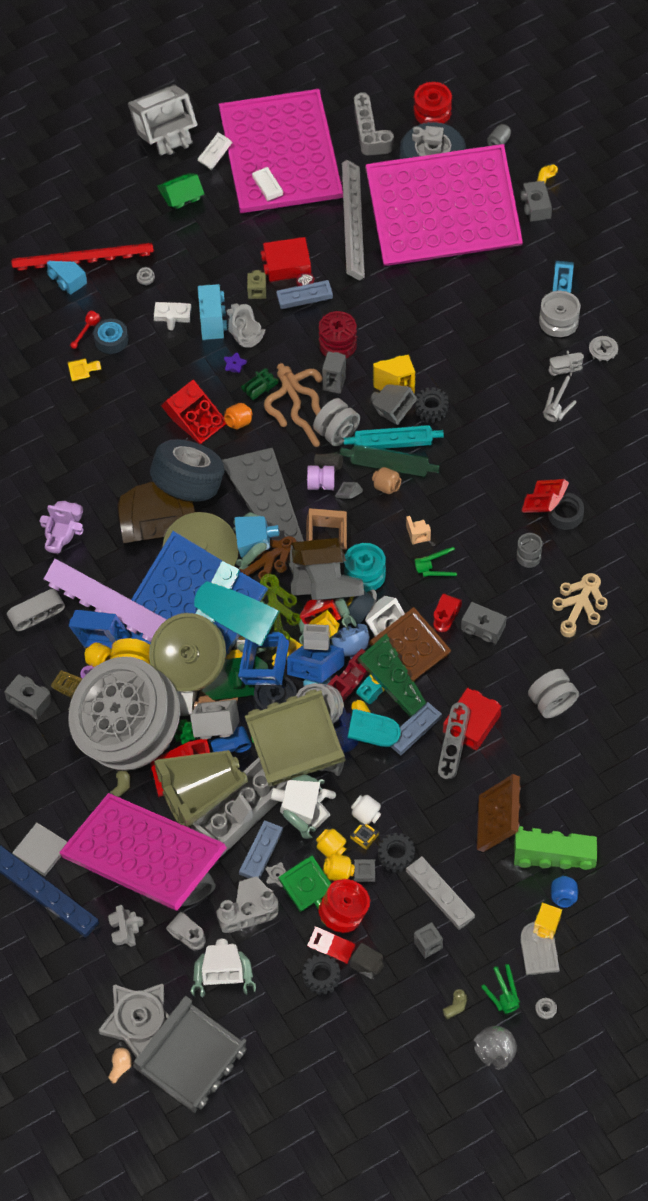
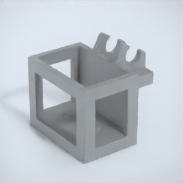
M173 85L128 103L138 135L150 144L156 142L160 155L165 153L173 154L172 149L179 146L188 148V144L192 143L188 129L197 126L188 93ZM182 99H184L188 114L184 112L181 102Z

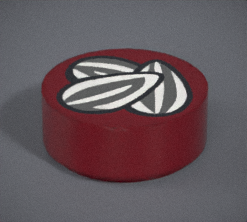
M301 273L296 279L297 287L314 283V277L310 273Z

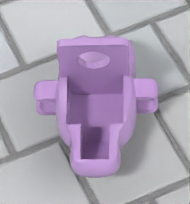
M58 501L55 506L48 505L47 509L50 517L43 515L40 518L41 526L45 527L46 551L60 553L62 547L72 540L74 534L82 535L84 529L79 520L82 517L83 507L77 503Z

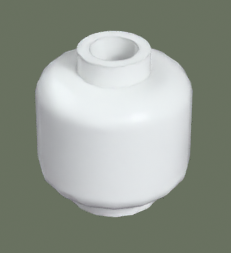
M360 795L351 807L353 809L352 815L364 824L375 823L381 815L378 812L381 805L369 795H364L363 797Z

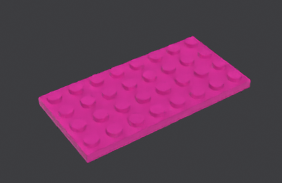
M108 793L59 853L62 858L177 911L226 850V846L216 839Z

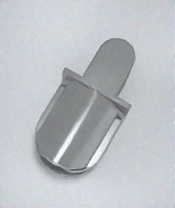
M567 351V355L552 357L550 359L549 373L551 375L570 373V376H572V372L582 369L583 354H569V351Z

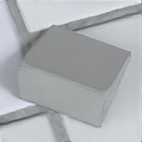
M239 795L232 805L230 812L238 824L242 825L253 819V812L244 796Z

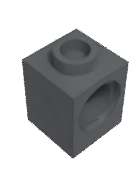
M432 922L414 932V943L424 958L442 949L443 938Z

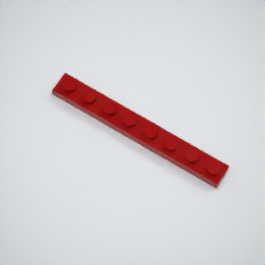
M145 243L12 259L13 268L17 267V270L28 269L27 266L33 265L35 268L45 267V264L49 261H69L77 264L80 263V260L87 259V262L98 261L97 258L104 257L105 260L115 259V256L122 255V258L133 257V254L138 253L140 256L150 255V252H153V244Z

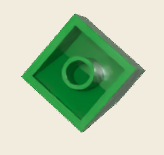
M188 173L158 185V189L168 206L175 208L184 206V202L189 200L191 202L197 201L201 195H204L197 174Z

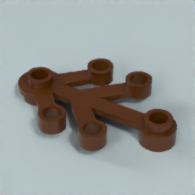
M287 536L280 541L270 540V548L275 549L264 551L256 557L259 560L244 570L239 569L240 572L249 576L264 566V569L259 572L258 577L262 583L269 582L271 580L270 574L273 564L279 573L287 569L286 563L290 554L291 544L297 542L296 539ZM281 554L280 559L274 563L275 558Z

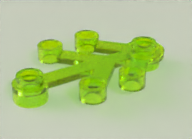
M264 575L260 580V584L268 588L263 596L264 598L268 595L269 602L267 605L283 614L290 625H297L301 620L299 614L293 613L287 608L294 606L297 598L279 586V580L275 575ZM267 581L271 583V587L267 585ZM276 594L284 599L286 606L277 600ZM288 598H291L293 603H289ZM278 613L273 623L275 632L282 633L290 641L288 632L282 628L280 613ZM292 616L296 618V622L292 621Z

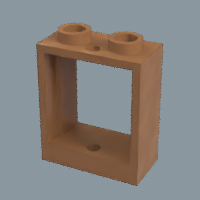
M309 508L306 519V541L313 540V526L339 528V543L345 555L347 550V512Z

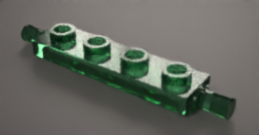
M355 444L352 450L344 448L340 450V456L351 457L352 464L380 469L386 467L396 472L425 476L427 471L438 473L440 465L429 464L428 457L358 444Z

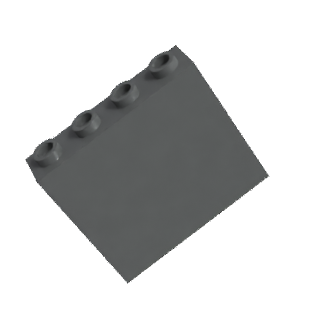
M185 996L136 1058L134 1068L195 1113L198 1108L202 1109L209 1100L207 1098L208 1094L218 1089L221 1081H219L224 1074L227 1076L234 1067L232 1064L236 1058L240 1059L247 1050L245 1048L246 1040H239L194 1007L192 1000Z

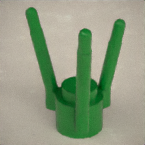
M451 547L427 557L414 559L417 573H423V577L457 576L456 572L429 571V569H432V559L454 551L455 548Z
M508 964L505 967L511 992H508L498 967H494L504 992L499 997L500 1001L497 1000L485 985H482V989L496 1004L498 1010H503L505 1014L511 1013L520 1007L518 1004L520 1001L516 994L512 973Z

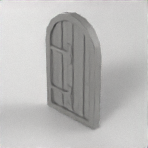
M535 922L529 923L521 933L526 975L559 972L555 938L553 937L552 940L539 937L536 933H533Z

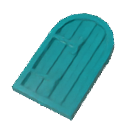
M353 709L347 738L385 747L392 746L398 742L401 730L393 719Z

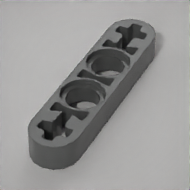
M455 703L450 710L438 766L439 775L445 779L454 778L459 767L470 715L469 707L463 703ZM460 707L465 711V714H461L459 719L463 721V724L453 722V719L458 720V714L455 711L456 709L459 710ZM454 726L461 728V734L457 737H453L451 734V729ZM451 745L457 748V753L454 756L447 754V748ZM445 758L455 760V763L450 762V768L453 770L452 773H448V776L443 771V768L448 767V761H445Z

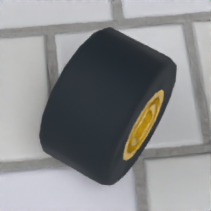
M365 591L364 595L351 596L346 600V605L350 612L349 615L352 616L356 624H360L365 619L374 604V598Z

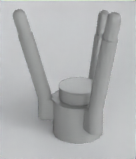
M569 376L566 377L552 404L554 388L552 387L550 390L547 404L543 411L544 417L549 421L556 422L557 419L561 421L563 416L576 404L574 400L563 411H561L562 407L558 404L570 379Z

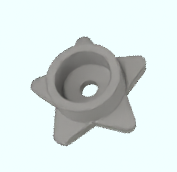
M280 862L273 867H266V871L269 874L266 881L267 884L276 883L283 887L278 880L279 876L287 872L283 867V863Z

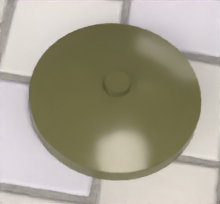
M205 512L190 513L177 519L167 530L163 546L172 531L235 567L238 558L237 537L230 525L220 517Z
M194 613L178 614L164 621L154 633L149 649L151 666L169 678L176 691L195 692L210 685L220 674L226 657L225 641L219 628L208 618Z

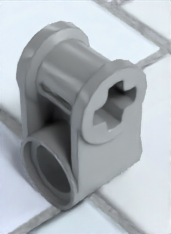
M182 912L166 927L173 937L182 941L192 950H200L206 943L202 928Z

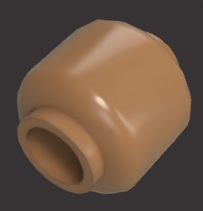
M383 467L373 474L372 481H374L375 489L386 494L397 492L401 485L399 473L389 468Z

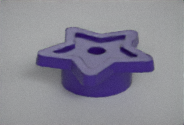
M235 353L232 357H224V361L227 363L225 371L229 370L240 373L242 366L247 363L246 360L239 357L238 353Z

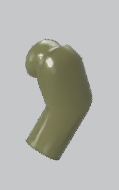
M122 770L116 774L118 786L110 792V794L117 797L123 795L130 788V775L127 771Z

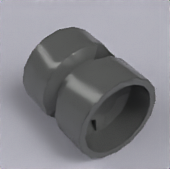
M534 533L523 534L518 540L517 561L520 565L527 568L538 565L542 554V540Z

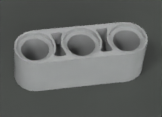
M50 589L12 607L7 612V616L15 630L22 631L64 610L65 604L55 589Z

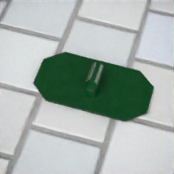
M255 656L253 669H268V664ZM241 657L225 659L218 677L201 690L212 700L252 696L254 695L256 685H245L238 677Z

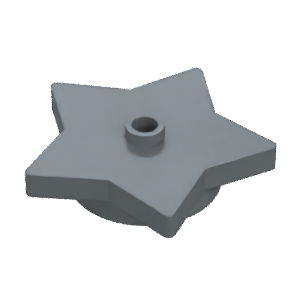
M160 984L144 991H133L114 985V1011L101 1026L99 1033L124 1040L137 1058L169 1017L163 1009L164 985ZM141 1017L143 1020L137 1021L135 1018Z

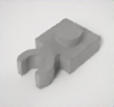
M426 126V130H423L420 127H414L412 140H424V144L426 142V144L440 145L444 128Z

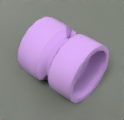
M308 466V490H318L320 487L323 490H334V466H323L322 469L319 466Z

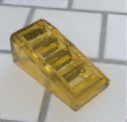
M61 670L51 684V687L72 698L82 678Z

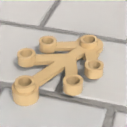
M586 574L583 576L582 581L574 584H561L560 593L564 596L583 589L579 595L566 599L555 598L553 600L552 607L556 611H561L564 607L575 604L568 620L563 621L561 624L560 632L563 636L572 637L576 633L575 622L583 607L588 615V622L591 625L599 623L600 615L594 611L588 598L591 592L596 600L595 606L597 609L604 610L607 607V599L602 597L598 589L601 581L596 574Z

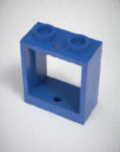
M75 610L73 617L70 619L69 627L84 647H89L97 642L112 649V644L115 641L130 638L129 632L116 614Z
M273 632L267 635L262 646L245 638L238 675L245 685H282L289 641L280 632ZM257 647H277L274 669H253Z
M303 645L287 657V675L320 683L344 666V648L330 645L328 650L304 649Z

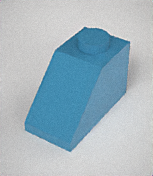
M556 261L553 292L567 291L571 293L573 262Z

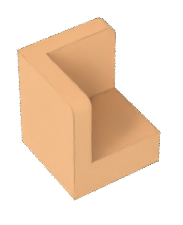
M407 516L406 527L412 544L430 541L431 530L429 524L426 525L424 520L412 523L411 517Z

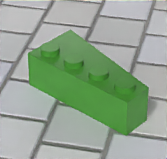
M519 826L518 832L515 833L514 865H519L523 868L530 866H539L541 868L555 866L562 869H569L571 867H580L581 869L596 868L597 837L572 833L567 837L557 831L545 834L541 833V829L535 828L532 829V832L523 831L521 826Z

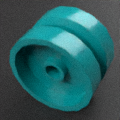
M360 543L349 548L344 555L346 559L344 561V575L361 578L365 592L381 587L386 578V557L384 552L378 546L371 543Z

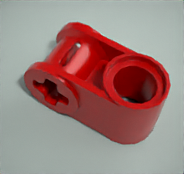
M446 594L441 596L438 606L434 611L435 620L433 625L437 631L446 632L450 629L460 611L462 600Z

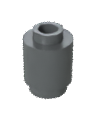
M504 124L497 126L487 138L489 146L505 144L510 138V128Z

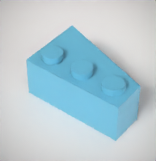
M219 284L198 286L202 339L224 338L223 331H227L226 320H222V316H226L225 305L221 306V302H224V291H220Z

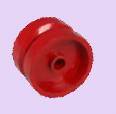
M429 82L419 86L414 95L415 118L422 124L428 122L446 123L451 115V91L447 86L437 82Z
M349 879L336 880L330 884L319 904L320 918L327 927L334 931L342 933L351 932L359 926L370 906V897L361 884Z

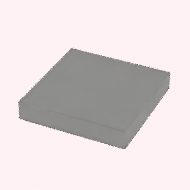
M36 823L12 854L23 863L46 876L61 857L59 852L66 845L67 841L39 823Z

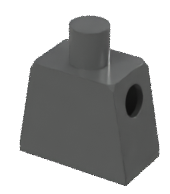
M388 384L385 385L380 393L374 392L371 400L380 416L398 425L416 402L417 397L410 387Z

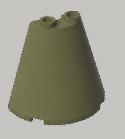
M229 750L154 761L158 780L162 782L164 790L162 792L177 823L186 827L191 826L248 782L245 772H241L240 769L238 770L240 766L237 758L232 757Z

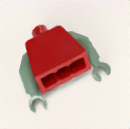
M343 598L309 600L298 616L300 633H302L299 641L302 645H304L303 631L305 624H309L310 621L326 610L336 620L344 617L342 623L347 630H349L348 624L351 622L356 627L357 624L352 616L349 615V609Z

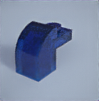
M344 707L338 719L340 727L335 728L343 754L354 749L359 740L347 738L352 716L350 713H346Z

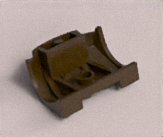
M154 482L134 487L120 496L117 504L123 543L165 537L167 530L177 519L184 515L195 513L193 501L174 497L158 488Z

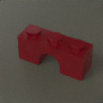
M362 648L349 661L344 672L340 676L336 675L328 683V685L333 686L339 691L343 702L370 675L357 660L366 652Z

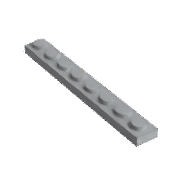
M346 160L342 163L347 274L361 280L364 278L360 169L357 165Z

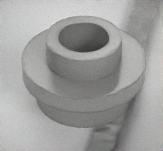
M141 268L137 273V280L141 284H150L154 281V272L150 268Z
M543 998L537 1002L536 1013L539 1017L550 1019L556 1014L557 1006L553 1000ZM548 1007L550 1011L545 1012L542 1008Z

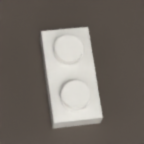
M217 133L197 160L212 170L232 144L231 140Z

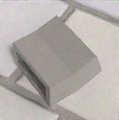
M305 624L303 631L304 649L328 650L330 646L329 625Z

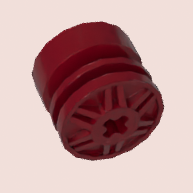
M335 311L328 313L320 320L319 347L325 356H327L328 352H337L346 355V358H348L355 352L357 346V325L351 315Z

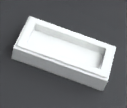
M268 167L252 173V178L267 201L283 195V190Z

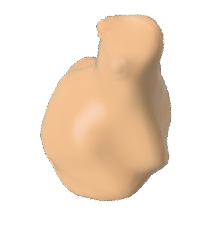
M117 1048L114 1051L112 1058L113 1069L108 1077L112 1083H116L118 1078L132 1065L130 1052L125 1048Z

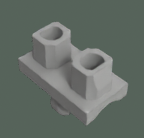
M122 905L116 907L117 912L108 916L112 927H120L119 931L112 933V940L116 945L126 943L131 947L136 945L134 933L139 932L138 927L143 925V919L136 917L135 912L130 913L129 910H125Z

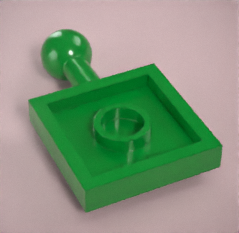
M310 856L278 877V880L300 913L314 903L319 909V904L331 884L313 856Z

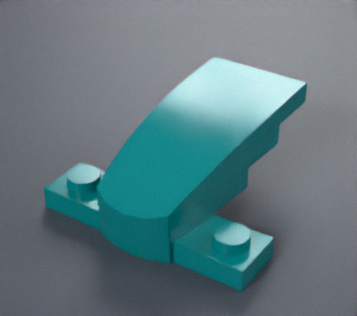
M222 561L212 582L206 581L196 593L194 599V606L198 608L196 614L208 618L213 623L217 621L237 634L262 646L279 611L251 597L231 590L240 570Z

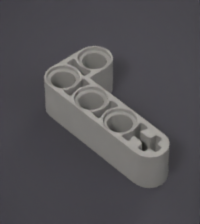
M365 93L357 94L354 98V108L362 153L365 155L390 153L393 150V133L388 130L375 131L370 98Z

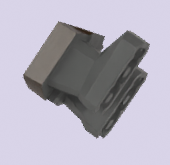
M338 538L300 541L291 544L289 560L293 562V579L290 583L292 595L311 594L312 600L364 595L363 580L361 578L341 575L340 563L346 561Z

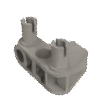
M257 876L240 881L236 903L225 900L221 903V908L216 911L222 931L229 933L276 918L279 912L278 899L273 891L267 888Z

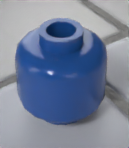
M567 876L556 878L551 884L552 901L564 908L573 905L578 899L577 882Z

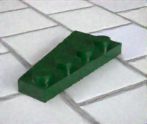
M385 634L357 660L400 707L412 717L426 702L414 681L409 677L405 665L401 663L396 649L389 642L388 635Z

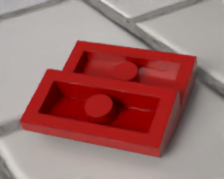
M564 479L537 481L533 494H527L522 512L552 511L562 499L569 482Z

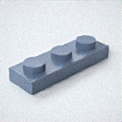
M328 280L276 291L281 309L333 298Z
M427 702L400 727L401 735L399 740L390 747L402 755L442 718V714Z
M264 820L239 870V875L247 878L257 876L260 879L283 832V827Z

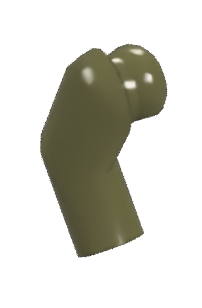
M456 990L453 994L452 1005L443 1009L446 1019L463 1012L465 1009L467 996L463 990Z

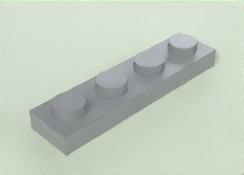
M423 857L406 868V872L459 930L475 918V914Z

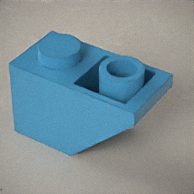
M47 262L49 277L52 280L55 279L60 288L66 290L70 295L87 284L85 272L75 262Z

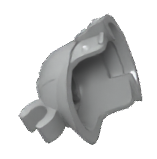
M231 305V309L227 310V314L230 316L228 319L229 332L234 336L239 345L253 347L261 341L265 330L261 329V325L254 320L253 311L249 305Z

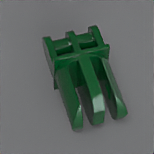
M263 369L259 373L256 371V376L242 385L241 389L252 400L265 391L269 394V390L278 384L279 380L277 378L274 379V375L272 373L269 374L268 369Z

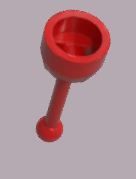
M89 311L85 317L86 326L77 339L71 343V348H77V343L89 326H96L99 323L101 317L96 312Z

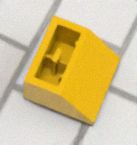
M409 355L397 356L393 359L374 363V388L382 390L388 384L407 386L415 393V370Z

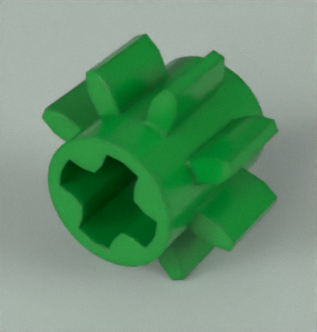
M187 719L179 720L174 735L176 742L185 744L190 742V740H195L192 723L187 722Z

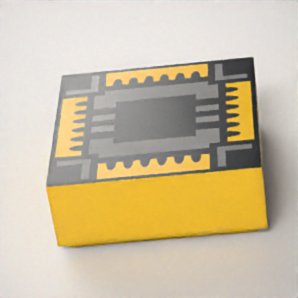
M361 823L350 837L367 850L379 836V832L368 824Z

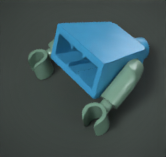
M251 512L243 517H235L233 522L235 527L233 530L236 531L237 547L241 558L243 557V560L238 559L236 561V565L240 566L238 569L244 570L250 566V563L256 557L270 548V538L280 536L278 525L268 526L265 517Z

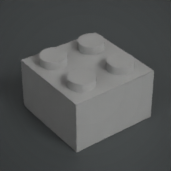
M236 699L198 703L190 714L194 737H200V739H208L214 735H219L220 737L231 736L240 722Z

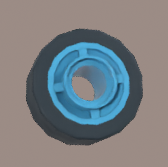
M105 319L94 328L95 345L103 353H118L127 346L128 333L123 322L117 319Z

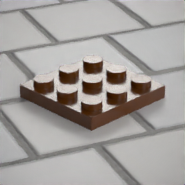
M414 607L369 642L373 646L380 638L387 634L390 639L389 642L396 649L398 657L408 670V675L412 681L418 679L451 652V649Z
M512 774L479 795L477 850L485 852L518 832L520 776Z

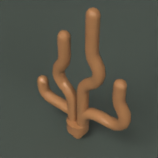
M281 363L277 366L279 370L277 375L282 382V387L280 390L267 396L264 401L265 410L277 419L281 427H286L287 422L280 411L271 406V403L288 392L294 403L291 409L292 420L304 429L313 446L319 447L320 442L310 425L298 416L301 401L296 391L309 395L312 398V408L317 416L321 410L318 394L311 388L301 386L298 381L308 376H313L317 382H321L323 377L315 369H306L294 375L290 367L284 366Z

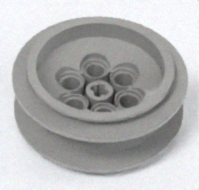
M134 657L109 659L93 668L79 683L69 708V728L72 738L79 749L104 766L116 770L140 768L156 759L173 739L180 718V702L173 683L150 664Z

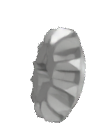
M599 336L590 342L589 353L592 354L593 358L599 359V361L606 360L608 362L609 359H614L618 353V345L610 337ZM601 345L602 347H604V349H606V353L600 350Z

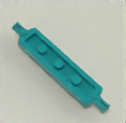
M430 426L356 431L355 437H344V445L355 444L357 450L431 445L433 438H444L443 430L432 431Z

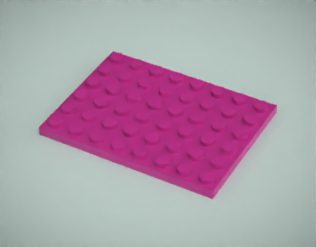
M319 89L219 104L225 137L232 142L228 148V154L240 213L343 198V190ZM266 167L269 168L283 190V195L269 201L266 200L252 178V173Z
M504 144L366 164L384 266L515 247L523 244Z

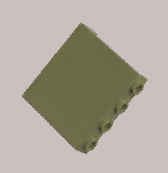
M310 690L305 693V696L299 698L298 696L288 698L287 702L281 704L278 702L272 703L267 706V709L261 711L260 709H255L245 716L269 787L345 761V756L321 690Z

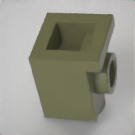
M254 270L252 273H248V299L266 298V275L259 270Z

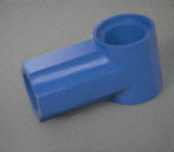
M236 727L231 736L218 737L209 741L212 752L229 750L230 752L241 753L247 751L252 746L244 727Z

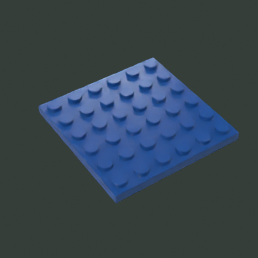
M172 531L131 600L165 619L182 613L196 614L198 610L194 606L196 593L206 581L212 582L222 560ZM239 572L231 590L257 601H261L268 589L242 572ZM215 621L214 624L223 635L227 656L240 635ZM127 629L131 639H138L151 644L150 641L142 638L143 633L137 631L135 634Z

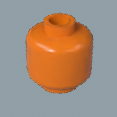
M244 403L233 405L227 408L225 412V422L233 429H240L250 424L252 411Z

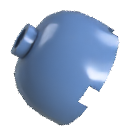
M357 624L358 628H352L350 625L348 626L349 630L345 627L338 629L337 633L330 637L331 644L344 648V656H350L352 659L361 648L365 650L368 647L370 638L365 624Z

